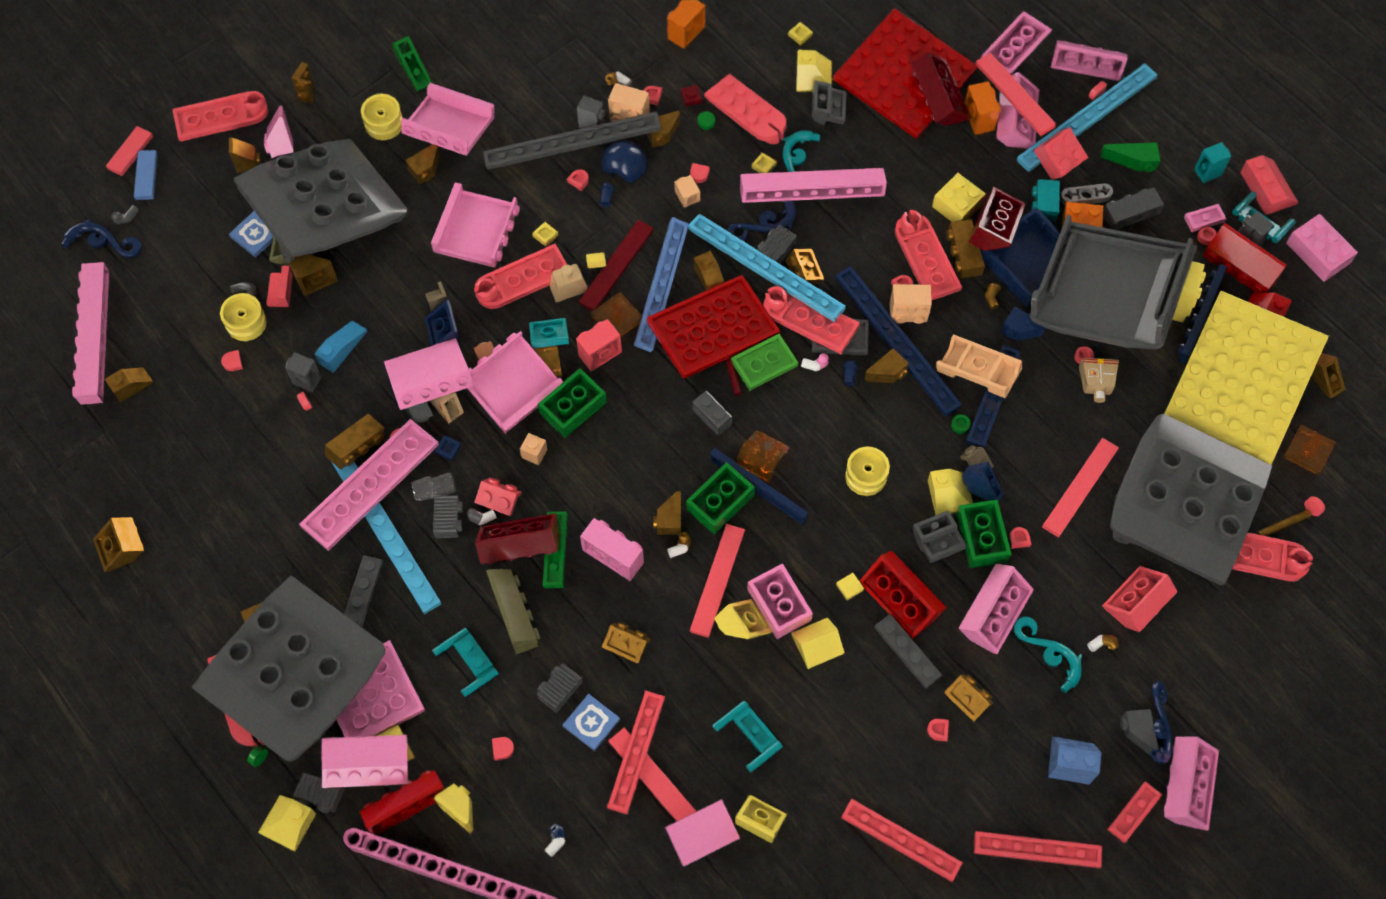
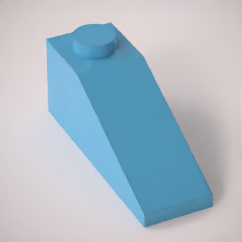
M354 321L349 322L326 339L315 352L318 364L334 373L367 333V329Z

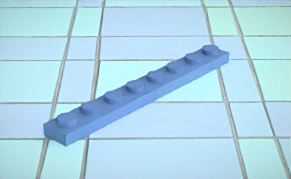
M674 217L670 219L634 342V346L648 352L653 350L656 336L647 324L646 318L665 309L689 225Z

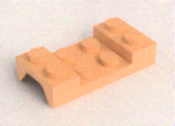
M953 335L947 353L942 360L937 361L936 366L937 372L953 378L955 375L988 387V392L1006 398L1022 370V361Z

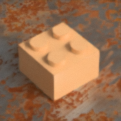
M615 83L608 99L610 120L614 122L649 114V92Z
M893 284L890 298V316L896 323L914 322L917 324L927 322L932 305L931 285Z

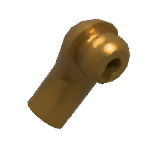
M995 282L988 285L984 295L991 310L999 307L995 296L1001 291V286Z

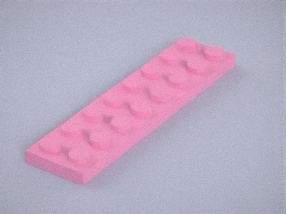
M410 419L300 523V527L329 551L439 445L438 441Z

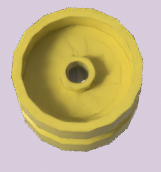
M377 94L369 97L362 104V119L365 129L371 137L377 140H389L401 132L402 114L399 103L394 97L387 94Z
M246 293L235 294L226 299L221 306V320L232 338L238 341H250L256 339L265 330L267 324L266 315L260 302L254 296Z
M869 446L855 450L848 458L845 473L846 483L849 488L858 495L863 496L875 495L880 492L886 485L890 465L888 458L879 449Z

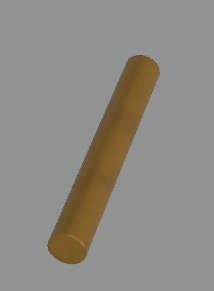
M1305 510L1259 530L1256 534L1268 536L1311 517V512Z

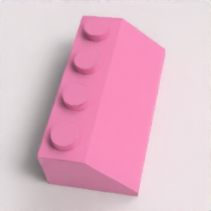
M1023 11L986 50L982 57L991 53L1012 74L1049 35L1052 29Z
M1057 40L1051 68L1120 81L1128 57L1127 54Z
M1019 72L1013 74V78L1038 104L1039 89ZM1000 92L999 103L1001 105V113L998 116L997 139L1008 147L1029 149L1036 143L1035 129Z
M283 106L278 107L267 127V134H264V146L267 154L270 153L272 158L293 152V138Z
M995 564L959 629L972 642L994 654H998L1034 589L1014 566Z
M407 735L322 738V788L408 784Z
M1199 737L1175 738L1164 817L1176 824L1208 831L1219 750Z

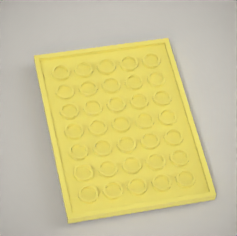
M1220 291L1164 414L1272 465L1329 336Z

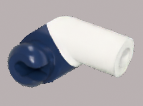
M558 824L551 826L552 843L545 849L551 857L565 844V831Z

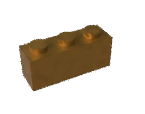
M972 219L950 222L949 230L946 231L947 240L951 241L952 245L950 248L951 255L955 256L956 259L955 269L956 272H959L961 279L980 276L983 274L985 267L980 248L969 243L974 229Z
M367 414L325 445V456L342 470L344 467L350 466L360 455H365L371 447L382 442L384 427L371 415Z

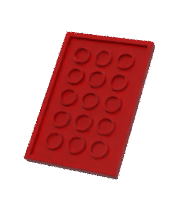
M743 275L646 318L647 324L683 379L780 334L779 328Z

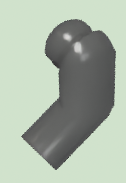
M132 205L126 213L114 212L111 218L116 224L129 223L137 215L139 209Z

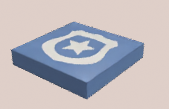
M255 211L229 233L234 241L255 258L273 242L272 233Z
M588 694L565 721L563 727L595 751L617 725L620 718Z

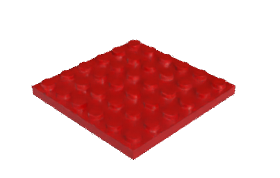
M894 8L835 73L832 80L917 139L933 121V113L925 102L926 97L919 88L920 83L913 74L914 69L911 63L927 52L946 59L959 90L975 73L978 67Z

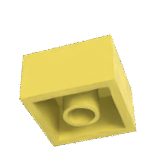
M957 173L935 195L932 207L951 222L968 220L983 205L986 193Z

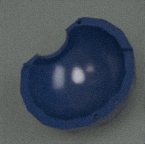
M619 140L606 148L602 156L601 165L603 172L607 174L616 173L623 180L631 183L641 178L644 174L647 161L645 152L637 143L630 140Z

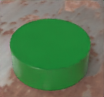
M705 111L699 114L698 126L700 128L708 130L714 127L715 116L713 113Z
M963 414L956 415L951 422V428L957 434L967 433L971 426L970 419Z
M261 745L256 746L248 756V763L254 767L259 766L266 759L268 750Z

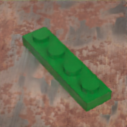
M566 511L547 512V515L554 513L557 515L559 546L557 551L552 554H545L544 588H564L568 520Z

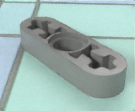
M1108 184L1066 188L1062 191L1060 201L1063 205H1066V202L1084 204L1107 202L1111 199L1113 188ZM1088 192L1091 194V197L1085 198L1082 196V193Z

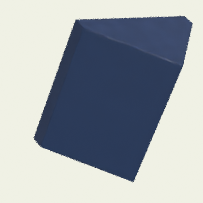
M445 300L424 318L431 346L456 338L458 345L461 344L450 300Z

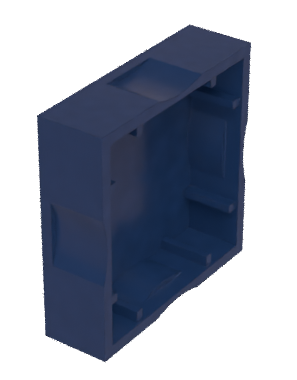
M1035 208L1020 219L1010 247L986 251L980 250L983 262L1028 308L1031 306L1033 292L1040 288L1060 233Z

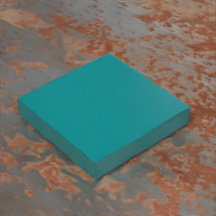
M566 318L529 323L532 349L569 344Z

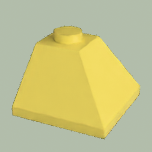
M798 50L796 92H813L814 81L832 84V61L814 50Z
M952 469L930 472L928 484L936 515L949 511L950 514L957 513L960 505L973 503L971 493L963 483V472Z
M752 599L728 604L714 618L719 629L725 635L751 639L772 633V630Z
M452 784L436 795L434 799L443 811L471 834L473 831L472 801L468 796L470 792L462 785L457 787L455 784Z
M280 795L258 833L296 851L316 813L311 808Z

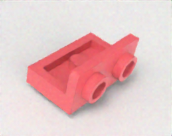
M489 477L482 480L474 503L511 516L517 498L521 496L522 492L518 491L516 486L500 484V481L495 478Z

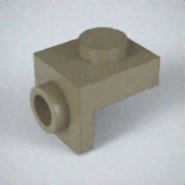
M970 446L960 456L962 460H967L969 466L989 461L991 468L994 467L983 447Z

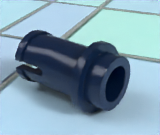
M603 183L600 187L602 192L599 204L603 207H610L614 188L611 183Z
M846 361L845 365H843L845 370L843 384L854 386L856 384L855 378L858 366L854 361Z

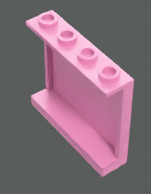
M430 83L427 87V97L409 120L402 118V134L467 156L494 119V104Z
M455 183L431 242L433 252L495 268L497 262H500L502 259L503 246L506 247L508 243V233L513 230L514 217L519 214L520 206H518L517 198L514 197L512 202L464 191L462 184Z
M521 331L518 334H511L506 339L507 342L504 345H497L491 351L492 354L489 357H482L477 362L478 365L475 368H469L474 386L467 389L505 434L537 409L538 403L563 383L562 379L554 375L522 337Z
M456 338L384 361L400 410L474 386Z

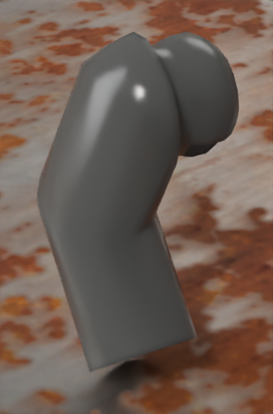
M241 282L230 286L233 295L247 291V294L252 296L257 295L255 289L257 287L254 284Z

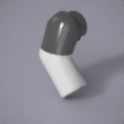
M474 508L467 511V518L478 525H483L497 518L493 509L484 514Z

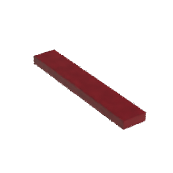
M640 220L635 223L608 260L606 266L603 267L581 297L579 305L594 313L653 233V227Z

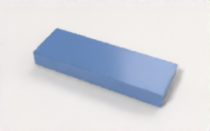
M156 150L138 151L134 189L135 200L154 199L158 155Z

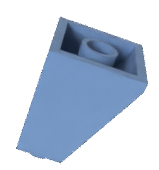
M1052 737L1048 777L1090 784L1100 773L1101 751L1093 743Z

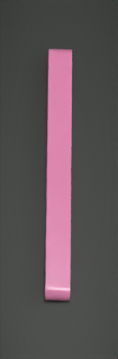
M356 828L349 829L344 834L345 844L355 852L490 899H508L506 894L511 889L517 891L514 899H528L531 896H535L537 899H557ZM355 835H359V841L356 844H350V839ZM373 842H379L378 849L370 851V845ZM392 849H398V855L390 858L389 852ZM411 856H418L417 863L413 865L408 864ZM437 862V869L432 872L428 871L429 864ZM451 869H456L458 871L456 877L454 878L447 877V874ZM470 876L478 878L474 885L467 884V879ZM496 883L497 889L494 892L486 890L488 884Z

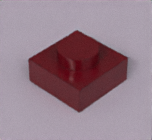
M698 85L681 88V96L685 107L702 103Z

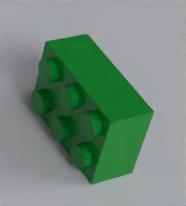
M578 369L538 403L539 414L566 438L607 403L606 393L582 369Z
M726 462L686 501V510L715 535L754 497L755 487Z
M998 500L960 505L956 516L961 537L966 544L965 553L969 568L1008 562L1011 550Z

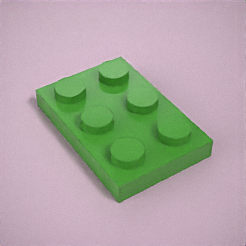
M780 334L731 358L733 366L749 391L796 368L799 364Z

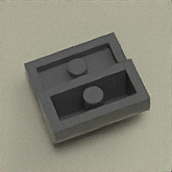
M814 81L812 118L817 123L823 125L826 121L844 124L846 91L833 89L830 83Z
M949 511L913 525V532L921 552L924 551L930 563L966 549V544L959 534L957 524Z

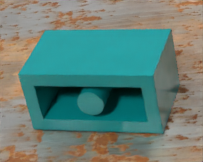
M1221 142L1202 151L1194 170L1203 183L1222 176L1231 158L1229 149Z
M1038 179L1036 186L1032 188V197H1035V202H1032L1031 211L1037 208L1049 221L1057 220L1059 214L1060 181Z

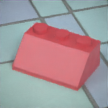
M1261 155L1246 160L1241 174L1250 190L1257 194L1256 200L1265 215L1298 204L1297 199L1273 159Z
M1139 566L1102 606L1123 626L1140 632L1177 593V590L1169 575Z

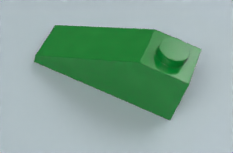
M409 36L394 42L392 49L416 91L428 87L432 81Z
M1157 143L1104 144L1100 153L1101 158L1137 171H1155L1160 162Z

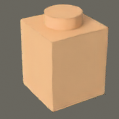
M691 175L681 177L675 181V193L684 208L700 201V190Z
M528 433L520 447L522 458L537 465L540 464L548 450L546 440Z

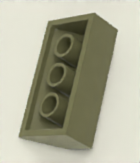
M511 569L487 570L493 593L515 653L519 654L538 647L537 640L540 639L537 628H532L531 622L534 620L531 611H526L524 604L527 601L524 592L519 593L518 586H521L518 576H513Z

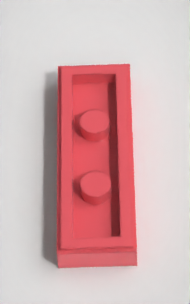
M137 126L106 165L107 169L123 176L138 157V151H142L153 138L152 133Z
M1145 781L1107 830L1125 843L1162 794Z

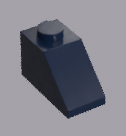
M1014 307L1006 319L1001 332L1008 338L1019 341L1043 336L1046 328L1033 323L1029 314Z
M989 461L968 466L962 477L963 483L967 486L969 492L986 501L998 500L999 503L1003 492Z

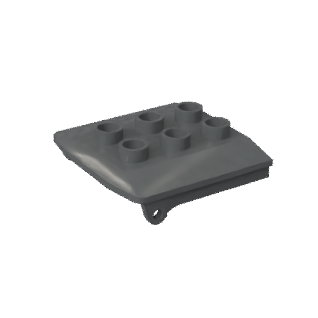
M351 139L315 144L307 149L289 155H282L274 160L262 163L234 178L237 189L281 246L282 256L287 263L294 261L295 256L325 251L382 230L393 223L402 221L407 215L406 206Z
M1067 215L1040 288L1033 292L1030 312L1031 321L1055 332L1126 348L1159 349L1164 345L1197 246L1193 245V239L1191 238L1185 244L1072 222L1071 215Z
M1160 414L1154 419L1141 438L1115 497L1110 520L1113 539L1122 544L1132 543L1143 547L1218 585H1224L1239 555L1265 490L1272 465L1166 414Z
M290 576L265 599L218 652L192 688L285 761L291 762L296 760L323 736L362 690L381 662L386 648L381 641L293 576Z

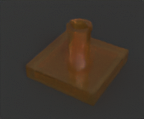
M621 292L591 312V316L597 323L608 319L620 334V337L638 325L642 318Z
M1300 425L1283 457L1319 475L1336 442Z

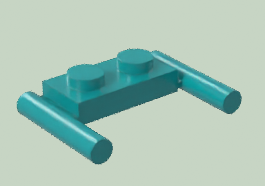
M1250 192L1232 211L1235 216H1240L1238 220L1241 222L1248 215L1252 216L1255 212H1258L1249 206L1257 196L1255 192ZM1291 218L1280 228L1279 225L1268 219L1273 223V227L1266 239L1269 240L1271 238L1272 242L1277 243L1295 225L1296 221Z
M466 627L432 650L435 656H438L451 646H454L475 675L477 680L461 690L464 697L498 675L497 670Z
M744 700L712 725L715 731H719L731 720H734L739 729L761 753L746 766L750 773L783 747Z

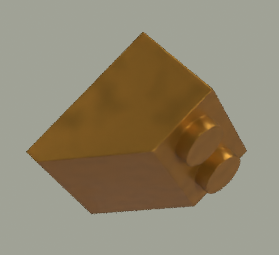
M306 254L296 256L294 261L289 262L304 296L338 282L330 260Z
M132 517L111 518L93 538L104 572L112 571L135 561L144 551Z

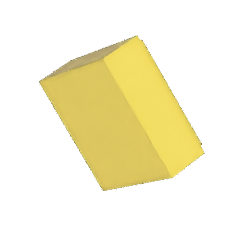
M801 22L788 32V36L800 46L813 34Z
M761 153L752 164V169L759 173H770L776 166L777 161Z
M546 222L532 233L533 237L545 247L558 236V232Z
M604 252L586 255L588 268L606 266Z
M854 573L836 583L846 600L851 599L864 590Z

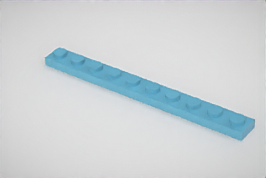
M1146 64L1142 65L1019 155L1016 161L1030 172L1041 164L1033 151L1035 148L1058 131L1069 127L1076 137L1155 80L1157 74Z
M698 214L688 225V230L771 283L782 287L787 293L831 321L835 322L844 312V304L701 214Z
M355 462L350 466L344 467L342 470L333 464L343 482L358 469ZM378 503L365 518L425 615L442 604L381 504Z

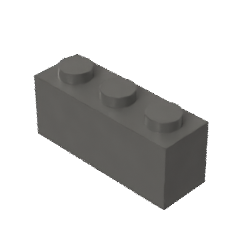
M1154 187L1148 190L1143 189L1137 194L1126 195L1120 200L1108 202L1104 207L1103 217L1110 229L1117 230L1159 215L1164 203Z

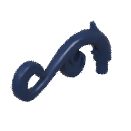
M794 200L784 201L785 210L783 214L786 213V215L776 224L768 223V221L775 223V213L764 211L759 217L760 225L736 223L730 225L727 231L734 235L733 232L736 229L743 228L769 233L772 228L776 229L778 225L792 229L796 216ZM743 230V234L736 237L745 242L747 231Z
M91 219L72 226L65 233L61 244L64 248H68L76 237L82 236L81 233L93 231L101 235L97 238V234L92 233L87 238L89 245L93 248H101L109 241L114 249L126 258H133L142 250L141 242L134 237L122 241V246L125 247L131 244L133 249L131 251L122 250L111 232L99 224L90 223Z
M1155 681L1152 684V693L1159 719L1154 722V731L1157 738L1162 739V748L1160 750H1152L1150 755L1155 762L1164 764L1170 760L1173 754V744L1169 722L1162 704L1167 702V691L1163 682Z

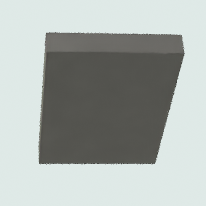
M854 319L860 322V327L842 354L868 356L869 320ZM812 340V353L839 354Z

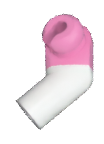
M822 353L815 361L803 358L801 367L818 371L828 365L829 356Z

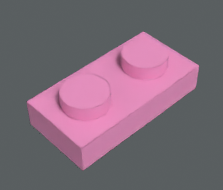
M1219 204L1187 213L1184 219L1191 232H1194L1203 227H1211L1223 223L1226 217Z

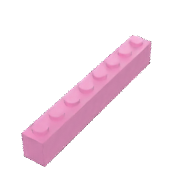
M883 168L741 174L740 176L742 203L885 196L887 185Z
M104 262L82 264L81 271H79V280L81 282L78 288L80 302L77 304L79 320H76L78 336L75 337L77 353L74 354L76 370L73 371L75 387L72 388V394L80 405L103 403L109 270Z

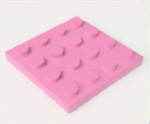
M390 640L383 643L386 648L385 655L370 680L336 719L345 737L376 736L425 711Z

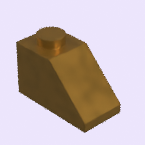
M679 111L658 117L661 130L647 133L652 147L663 146L670 142L680 124Z
M229 138V154L237 173L246 172L262 163L261 154L257 152L255 146L235 138Z
M432 144L406 160L409 172L419 185L435 176L440 157L437 145Z
M711 251L694 258V270L706 291L724 283L719 265Z
M892 349L866 371L865 380L867 382L894 383L907 375L909 363Z
M1321 353L1311 378L1328 398H1333L1346 390L1337 357Z
M144 368L121 369L105 379L120 403L153 383Z
M681 491L674 493L657 509V516H653V528H657V535H679L681 533Z

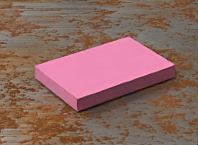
M722 800L665 827L682 866H686L740 838Z

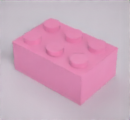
M1320 214L1292 232L1286 242L1323 282L1351 264L1358 253Z
M594 518L580 536L582 550L631 581L644 564L642 546L635 541L627 540L622 532L610 529V526L605 521H598Z
M783 564L748 581L747 590L776 639L812 620V611Z

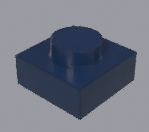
M444 435L435 449V454L453 461L462 445L460 442Z

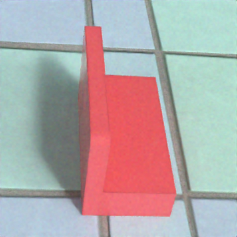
M282 266L281 273L270 274L267 296L268 307H289L293 280L290 266Z

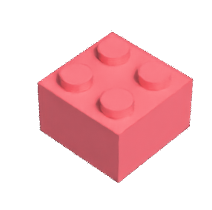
M1070 127L1058 131L1033 150L1051 180L1063 177L1088 158Z
M608 319L598 322L592 329L582 332L576 338L578 356L591 372L622 352L620 334Z

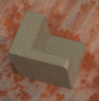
M441 281L438 282V290L425 294L431 311H434L445 300H448Z

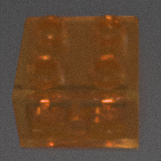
M755 431L741 447L736 463L769 483L777 464L788 452L789 447L763 432Z

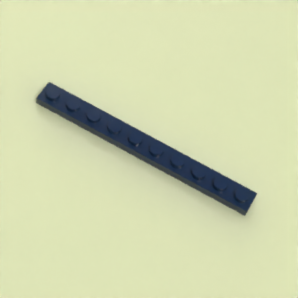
M850 266L836 274L835 279L888 346L909 363L908 371L946 417L961 407L959 400L853 268Z

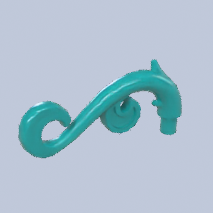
M803 130L783 138V141H786L783 148V160L788 172H795L793 165H802L806 159V153L802 149H795L793 155H796V157H792V147L800 141L801 143L805 141L810 142L811 140L819 142L821 135Z
M1024 616L1019 618L1014 624L1015 635L1027 643L1047 647L1043 653V659L1048 666L1057 667L1061 663L1063 655L1070 664V671L1066 670L1068 677L1060 689L1062 692L1067 693L1071 688H1075L1082 675V655L1080 654L1077 657L1070 648L1059 642L1025 636L1021 631L1022 627H1030L1032 630L1031 635L1035 636L1038 626L1036 621L1030 617ZM1054 652L1061 653L1062 655L1054 656Z

